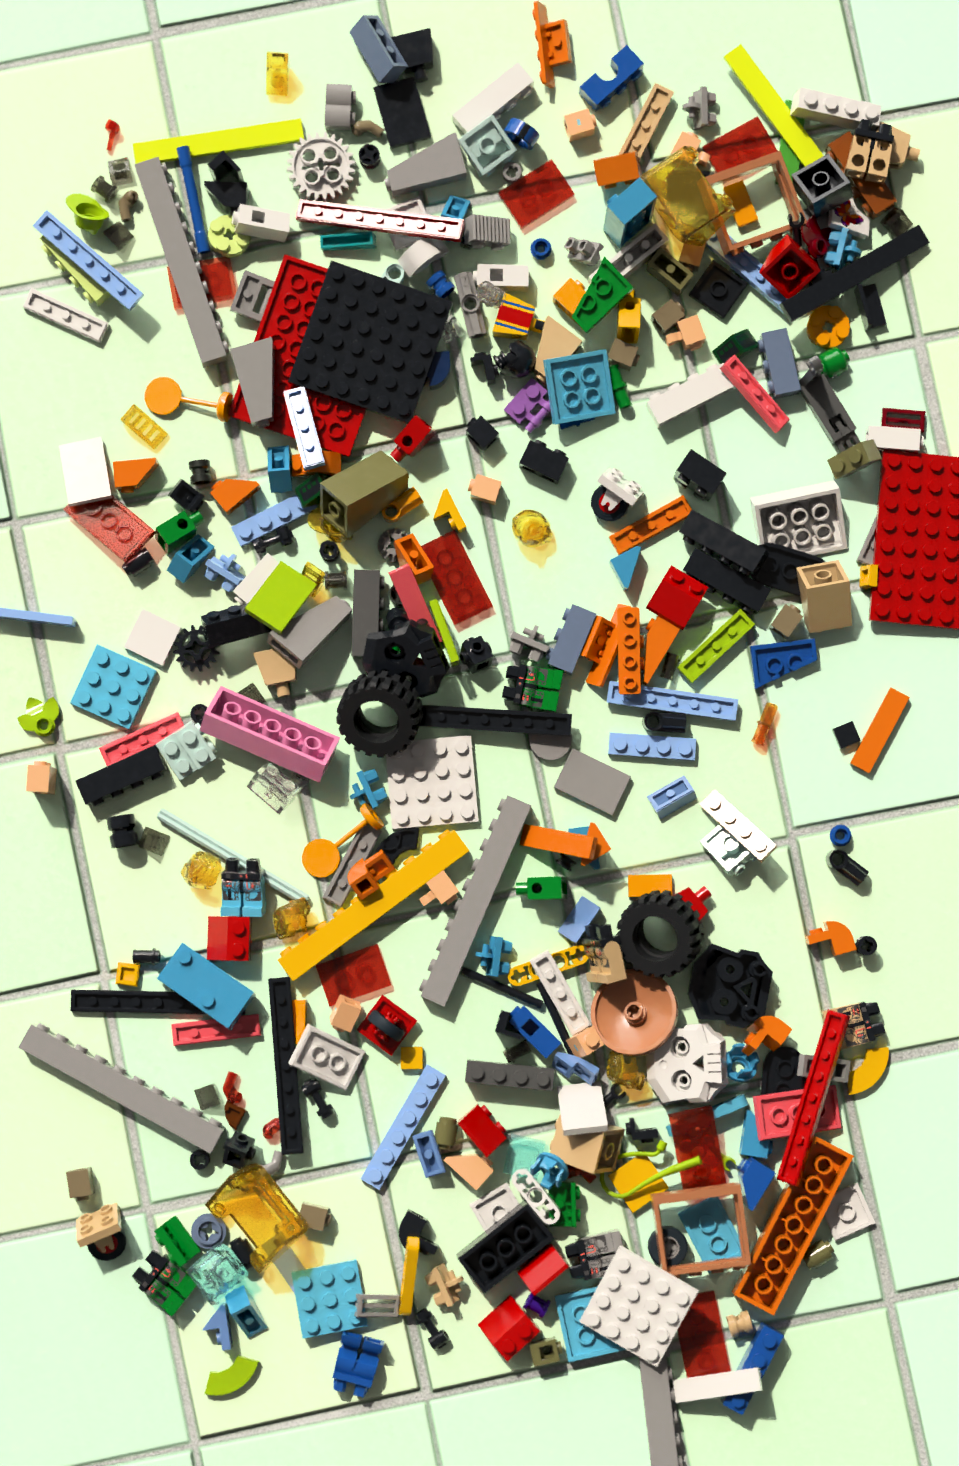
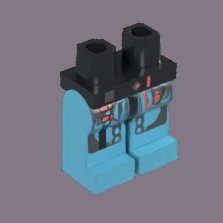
M228 858L226 860L225 870L221 873L222 907L220 916L242 915V917H262L266 913L265 869H261L259 858H248L246 860V869H240L239 858Z

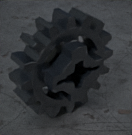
M191 625V631L189 632L184 628L183 636L177 634L180 641L173 643L174 646L178 647L173 653L179 655L176 659L178 663L184 661L182 665L184 669L190 666L191 672H194L195 668L203 672V666L210 669L209 663L211 661L217 663L214 656L220 655V652L216 650L220 646L210 648L207 642L200 640L199 635L204 636L202 625H200L198 630H196L194 625ZM190 637L189 643L183 646L184 642ZM195 644L202 647V649H199L198 654L192 650L195 648ZM207 652H210L208 658L204 660L203 657L205 656V654ZM184 655L194 657L195 663L188 661Z

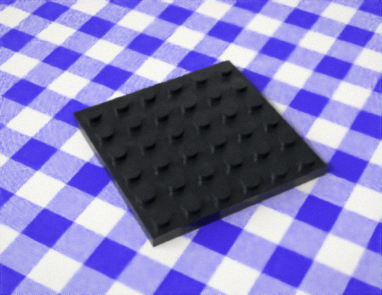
M331 260L288 382L408 424L413 419L453 302Z

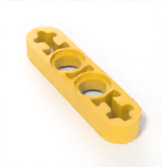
M576 945L551 954L553 958L558 955L564 958L565 964L562 968H559L560 971L582 965L588 960V956L585 954L582 956V961L575 958L571 960L573 964L568 965V958L564 954L569 951V956L576 953L575 950L578 948L580 951H584V946ZM530 961L511 968L507 975L509 982L514 986L538 980L539 977L532 973ZM528 966L531 979L527 980V975L521 977V982L518 983L516 980L511 979V976L514 975V970L522 973L525 971L523 967Z
M407 1237L399 1315L411 1316L419 1237Z

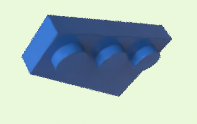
M815 638L750 646L754 689L816 661Z

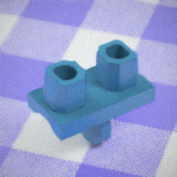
M842 228L841 232H830L829 244L838 247L836 252H826L824 262L829 266L835 267L837 271L845 267L846 260L852 263L854 257L861 256L862 250L856 248L858 241L852 240L849 228Z
M372 769L366 772L361 770L356 773L363 789L360 790L358 783L353 784L352 788L355 793L350 795V799L357 798L360 805L366 803L363 796L366 794L373 810L378 808V804L388 799L384 788L372 792L369 786L380 780L376 770Z
M490 936L489 945L483 944L482 952L475 953V956L481 957L480 966H486L485 975L498 977V975L509 973V963L500 962L501 953H511L512 942L503 940V937Z

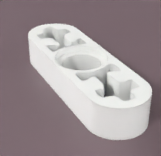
M521 1168L515 1171L512 1176L513 1185L544 1223H556L561 1216L558 1205L537 1179L531 1175L528 1169ZM519 1173L528 1176L526 1182L529 1185L532 1182L536 1185L531 1187L527 1193L523 1190L527 1186L523 1182L520 1184L517 1182ZM533 1190H539L542 1193L543 1198L540 1202L536 1203L531 1200L530 1194ZM546 1199L549 1201L546 1207L549 1210L554 1209L556 1211L554 1213L555 1219L551 1217L547 1219L545 1217L547 1211L544 1207L541 1210L538 1209V1206H541Z

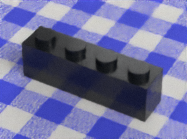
M694 510L690 511L679 530V533L684 536L683 541L692 546L695 543L702 546L700 550L710 556L715 553L720 556L719 560L728 566L732 563L739 567L737 570L747 576L750 573L757 576L769 555L766 549Z
M697 548L694 549L682 570L685 574L708 587L707 592L711 594L716 592L722 595V600L732 605L736 603L742 606L741 610L749 615L753 613L758 614L771 591L770 588Z
M247 604L233 605L228 607V609L211 611L206 615L200 616L204 638L210 648L268 633L272 629L244 612Z
M154 745L75 780L85 805L96 807L103 804L104 799L112 796V798L119 797L125 794L123 790L132 787L134 790L145 785L143 782L152 778V781L165 776L163 772L168 771L159 749Z

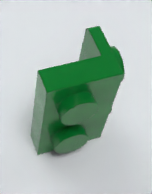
M562 1181L559 1188L556 1187L555 1183L550 1190L548 1189V1194L560 1208L561 1216L556 1223L549 1224V1227H576V1222L581 1221L580 1208L576 1209V1200H580V1187L575 1186V1181ZM554 1209L549 1210V1217L555 1219L554 1213L556 1211Z
M176 1215L154 1231L156 1233V1241L161 1247H166L169 1251L167 1255L174 1265L178 1264L181 1267L201 1251Z

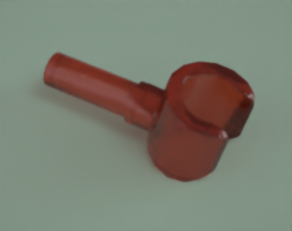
M109 119L105 125V130L110 132L106 150L112 151L115 135L120 130V126L117 122Z

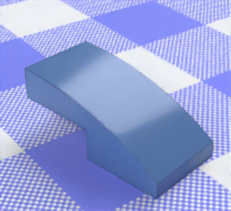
M562 1052L555 1054L551 1065L568 1079L574 1073L591 1086L597 1080L600 1068L580 1057Z

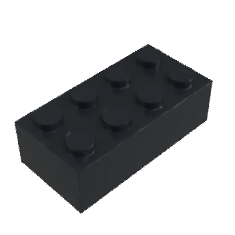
M524 1200L456 1255L459 1262L485 1294L551 1242L554 1236L529 1203Z

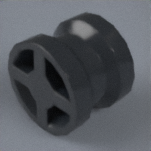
M366 144L360 148L359 161L363 168L372 170L379 165L380 152L375 145Z

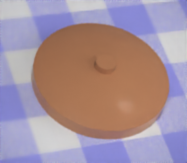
M626 969L627 979L610 984L602 983L597 990L591 1006V1022L603 1044L609 1049L625 1056H642L657 1050L670 1038L678 1019V1003L672 988L663 978H655L654 974L650 977L645 976L642 970L637 972L634 969Z

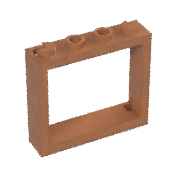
M781 151L706 176L697 183L724 256L730 253L732 256L739 255L744 252V248L750 246L751 249L758 248L764 245V241L769 239L771 242L782 239L783 234L789 233L790 236L793 235L792 227L788 224L732 244L711 190L713 186L772 166L793 221L799 220L800 212H802L805 218Z
M733 1182L650 1194L661 1269L676 1278H680V1274L689 1273L691 1277L700 1276L702 1271L711 1270V1273H722L724 1268L733 1267V1270H740L746 1268V1265H751L741 1184ZM733 1195L741 1256L667 1266L659 1204Z

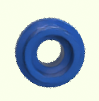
M544 238L534 240L530 247L532 256L538 260L548 258L552 250L550 242ZM540 246L545 249L542 253L537 251V248Z
M836 825L831 829L829 837L834 845L841 847L850 842L852 834L847 826ZM838 832H842L844 834V838L842 840H839L836 837Z

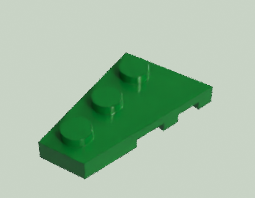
M605 256L597 273L594 274L590 286L572 315V318L587 334L635 289Z

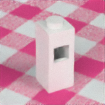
M240 204L237 212L234 211L232 216V224L235 225L234 233L285 242L289 234L291 213Z
M477 264V271H473V281L477 284V291L528 292L529 265Z
M869 425L866 429L865 441L874 439L879 452L886 449L918 453L919 449L923 448L924 437L920 436L921 429Z
M267 553L233 590L236 595L234 599L240 605L249 603L279 562Z

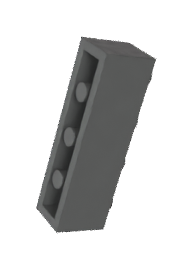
M354 570L352 658H363L366 639L369 633L383 631V619H379L380 610H384V597H380V589H384L385 576H381L380 570Z
M467 1059L465 1082L553 1091L555 1069L551 1067Z

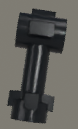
M283 526L276 530L277 535L264 540L261 537L256 538V541L252 542L256 553H266L267 547L281 543L282 547L292 544L294 536L288 526Z
M317 1078L309 1079L301 1086L307 1098L312 1096L319 1110L316 1113L319 1117L321 1116L322 1119H325L334 1113L331 1103L327 1105L319 1092L322 1090V1086Z
M427 1308L415 1314L417 1323H423L431 1335L428 1338L431 1347L435 1350L447 1345L450 1338L444 1329L438 1331L431 1320L432 1312L428 1311Z

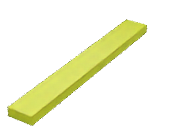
M740 44L726 54L723 59L799 159L803 167L823 157L822 152L796 117L790 116V109L744 47Z
M299 118L132 144L135 164L155 157H159L162 163L179 160L177 148L181 146H189L191 158L220 154L223 150L229 153L299 142L300 137L304 139L302 121Z

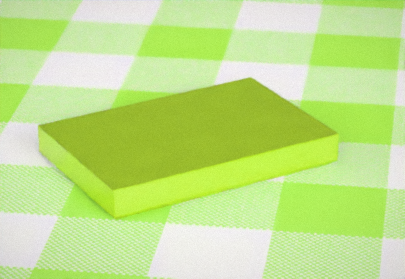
M280 561L247 604L244 612L281 635L315 590L317 584Z
M436 599L429 601V606L451 667L459 665V657L439 602Z

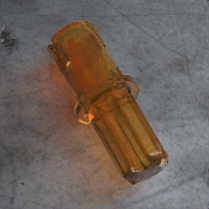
M769 702L766 703L760 720L756 722L758 725L751 742L764 746L769 730L773 728L772 722L778 710L777 705Z

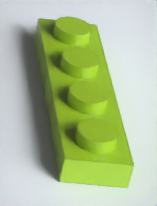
M739 609L685 659L677 669L692 684L745 635L755 623Z

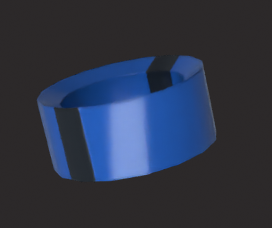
M511 118L504 129L511 142L526 150H532L540 137L539 133L532 126L517 118Z

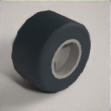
M662 1226L667 1266L679 1265L688 1253L686 1238L679 1229L673 1226ZM654 1230L648 1239V1251L654 1262L660 1265Z

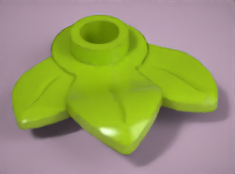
M29 697L26 704L27 714L17 718L20 726L26 731H35L39 736H50L55 730L54 721L59 715V705L56 699L52 697L44 704L36 698ZM44 722L48 723V728L46 730H42L41 725Z

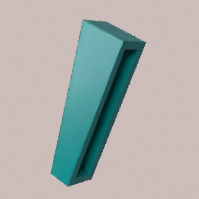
M373 231L320 235V249L322 251L376 249V235Z

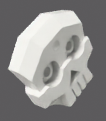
M709 1024L685 1025L684 1028L675 1027L670 1038L660 1048L646 1054L647 1081L662 1103L687 1099L690 1103L710 1102L728 1084L726 1040L721 1033L715 1032ZM681 1043L686 1045L685 1051L681 1050ZM702 1059L704 1060V1066L698 1063ZM683 1076L687 1077V1084L682 1082Z

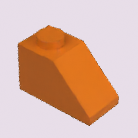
M156 458L113 462L115 488L121 491L122 494L133 493L134 489H140L159 466L158 460Z
M226 479L223 482L220 480L215 483L211 488L210 494L229 516L258 492L261 487L257 481Z
M412 533L395 540L394 547L399 566L409 564L418 585L429 581L434 566L414 534Z

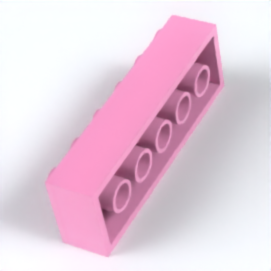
M220 686L205 711L200 731L319 783L335 755L340 740L338 736Z

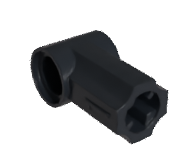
M649 712L643 717L642 726L648 732L685 733L686 714ZM649 716L657 718L658 725L655 728L648 725L647 720Z
M831 850L825 857L828 867L836 870L857 887L869 873L868 870L854 861L843 850ZM835 853H838L842 858L839 865H835L832 861Z

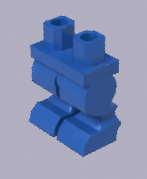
M343 1331L340 1342L342 1345L338 1351L332 1377L334 1378L333 1390L345 1392L347 1382L356 1384L353 1395L364 1398L368 1388L372 1386L384 1341L365 1336L362 1346L363 1351L360 1354V1358H357L358 1348L360 1347L363 1335Z

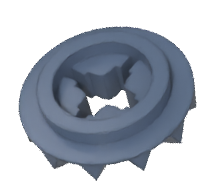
M213 1213L202 1214L192 1224V1238L202 1248H215L225 1239L226 1224L221 1217ZM211 1222L212 1229L218 1233H212L208 1240H206V1232L200 1230V1228H207Z

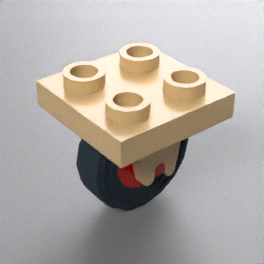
M117 1202L112 1205H104L99 1210L93 1213H85L79 1219H76V1239L79 1247L82 1248L87 1245L88 1251L98 1260H114L126 1248L127 1238L125 1231L121 1227V1214Z

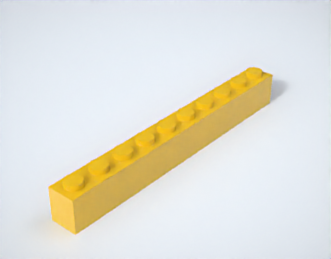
M447 829L438 836L439 841L434 845L431 842L420 849L422 853L415 858L412 855L403 862V868L398 871L395 868L385 875L387 879L381 884L378 882V890L363 900L356 896L350 901L352 904L346 910L342 907L332 914L334 919L328 923L325 920L315 927L316 932L311 936L306 933L297 940L299 944L292 949L289 946L279 953L281 958L278 959V962L292 981L305 974L425 885L437 874L467 854L469 849L455 830L450 832Z

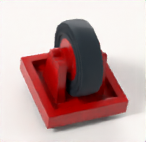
M382 994L356 1030L392 1056L418 1020Z

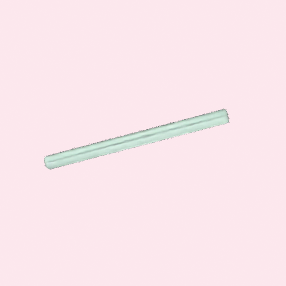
M161 809L159 811L157 819L226 860L228 858H239L240 868L246 869L247 858L167 810ZM265 869L264 878L266 884L299 904H306L309 899L308 894Z

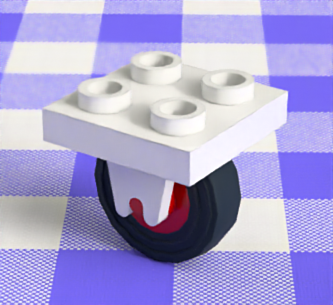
M609 467L598 478L597 482L602 485L593 492L591 497V507L594 514L604 521L621 519L627 513L629 504L633 506L644 494V491L641 489L642 486L634 480H627L623 477L624 473L619 469Z

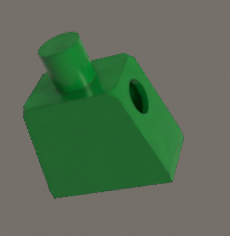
M182 511L156 527L155 539L164 552L169 555L196 535V527L204 522V518L199 511L194 512L190 516L185 511Z
M529 877L527 882L516 883V895H528V900L567 899V877ZM537 885L542 886L541 892H537Z

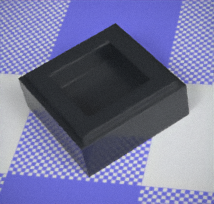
M853 721L832 729L839 749L861 741Z

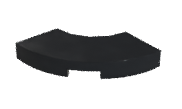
M405 828L392 833L380 843L374 854L383 850L394 865L395 860L400 854L408 850H417L420 828Z

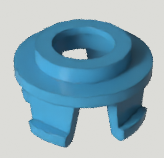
M737 1043L726 1053L727 1074L734 1081L747 1082L756 1074L757 1064L760 1062L757 1052H753L747 1056L742 1052L744 1044ZM734 1062L741 1063L745 1069H741L737 1073L732 1069V1064Z
M540 1153L536 1158L535 1164L530 1168L531 1175H535L539 1170L545 1174L540 1185L549 1190L555 1183L556 1187L559 1188L562 1181H565L569 1176V1170L564 1161L552 1153Z

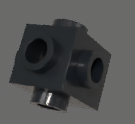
M482 636L470 637L462 643L459 657L472 674L491 666L493 660L492 649Z
M235 1131L231 1139L227 1138L224 1143L223 1150L225 1152L222 1163L243 1170L247 1162L254 1159L257 1150L254 1148L256 1139Z

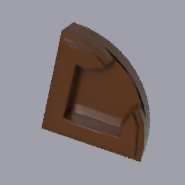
M227 1100L224 1108L225 1117L229 1125L237 1130L247 1110Z

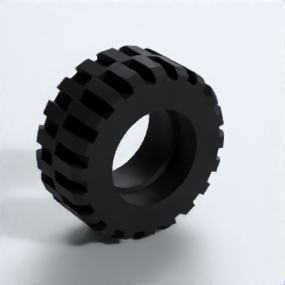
M369 671L368 676L364 673L359 675L356 680H352L349 683L337 707L336 722L340 725L338 728L340 734L346 736L344 740L348 745H354V750L358 752L360 750L366 752L365 755L370 757L372 754L377 755V758H384L385 754L391 757L395 756L397 751L403 752L406 750L407 746L411 745L414 741L423 718V710L421 709L423 705L421 699H417L419 694L415 688L411 689V683L407 680L402 681L400 675H388L389 671H382L381 674H377V671ZM371 701L387 704L397 714L399 723L390 727L377 726L366 719L361 710V705Z
M654 890L649 894L641 895L623 911L616 927L620 930L616 935H619L621 944L619 946L621 953L624 952L626 955L624 960L627 963L631 962L634 965L632 968L635 971L642 970L644 971L643 975L648 977L654 974L655 978H663L665 975L669 978L677 972H682L701 951V943L704 941L705 934L701 933L704 925L703 921H698L700 916L698 910L693 911L691 908L693 904L689 900L684 902L682 895L677 893L675 896H672V892L664 890L662 893L659 890ZM659 917L671 924L677 935V947L673 951L659 950L648 942L643 929L646 918Z

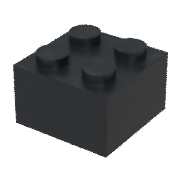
M829 153L791 174L797 195L815 219L853 198L851 182Z
M691 449L677 468L673 478L676 479L675 483L681 488L692 490L694 492L693 495L697 499L709 502L727 473Z

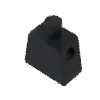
M426 28L391 37L408 65L403 71L404 74L414 73L416 83L427 81L426 70L434 68L431 29Z

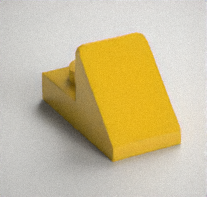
M445 489L442 492L433 522L449 515L450 518L447 520L452 530L457 529L460 534L466 531V525L448 489Z

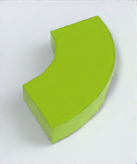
M237 1355L235 1362L228 1369L210 1371L204 1394L216 1396L234 1392L252 1377L259 1361Z

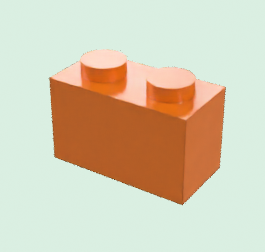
M638 151L593 161L598 186L604 185V189L617 187L616 183L623 181L625 185H629L639 177H642Z

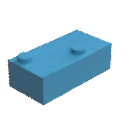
M640 177L619 196L615 194L607 201L608 205L603 231L619 248L652 221L657 196Z
M183 942L157 977L161 983L230 1031L256 996L249 988Z

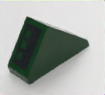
M747 328L732 334L716 347L712 353L719 364H722L734 354L738 359H741L758 348V345Z
M317 472L295 488L294 491L302 508L320 503V482L332 477L331 475Z

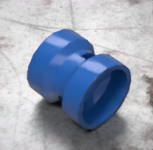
M442 270L436 272L426 282L429 289L435 291V296L446 298L455 289V285L447 281L446 274Z

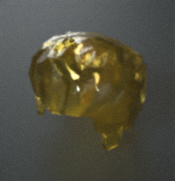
M525 509L512 518L513 535L521 544L533 548L551 541L553 533L550 522L542 513Z
M195 852L188 862L184 864L181 876L190 887L211 890L209 887L216 884L219 873L222 870L221 859L207 852Z
M302 897L291 900L288 904L274 911L273 924L279 940L294 937L296 930H299L300 926L302 932H307L306 924L307 916L310 913V905L306 898Z
M610 1051L607 1061L608 1066L606 1067L607 1077L611 1081L625 1086L627 1089L641 1091L646 1077L643 1072H638L636 1058L631 1057V1062L627 1064L622 1054Z

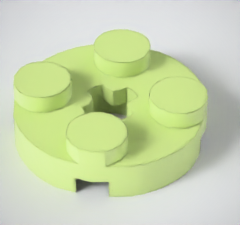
M223 215L216 218L210 223L208 231V242L212 250L227 258L242 255L251 241V236L234 233L233 215ZM227 232L234 234L232 240H229L228 237L224 238V235Z

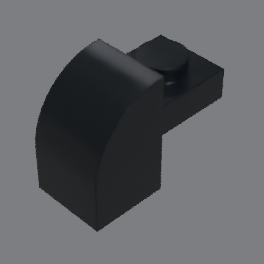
M409 1208L399 1227L401 1244L406 1249L407 1237H419V1252L427 1256L430 1253L435 1255L439 1245L420 1235L427 1222V1218Z

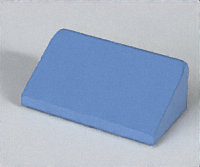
M683 775L650 794L647 798L659 819H662L697 799V796Z
M582 896L558 932L576 944L584 933L585 926L591 923L600 907Z
M433 1130L413 1135L412 1138L425 1178L445 1173L446 1169Z

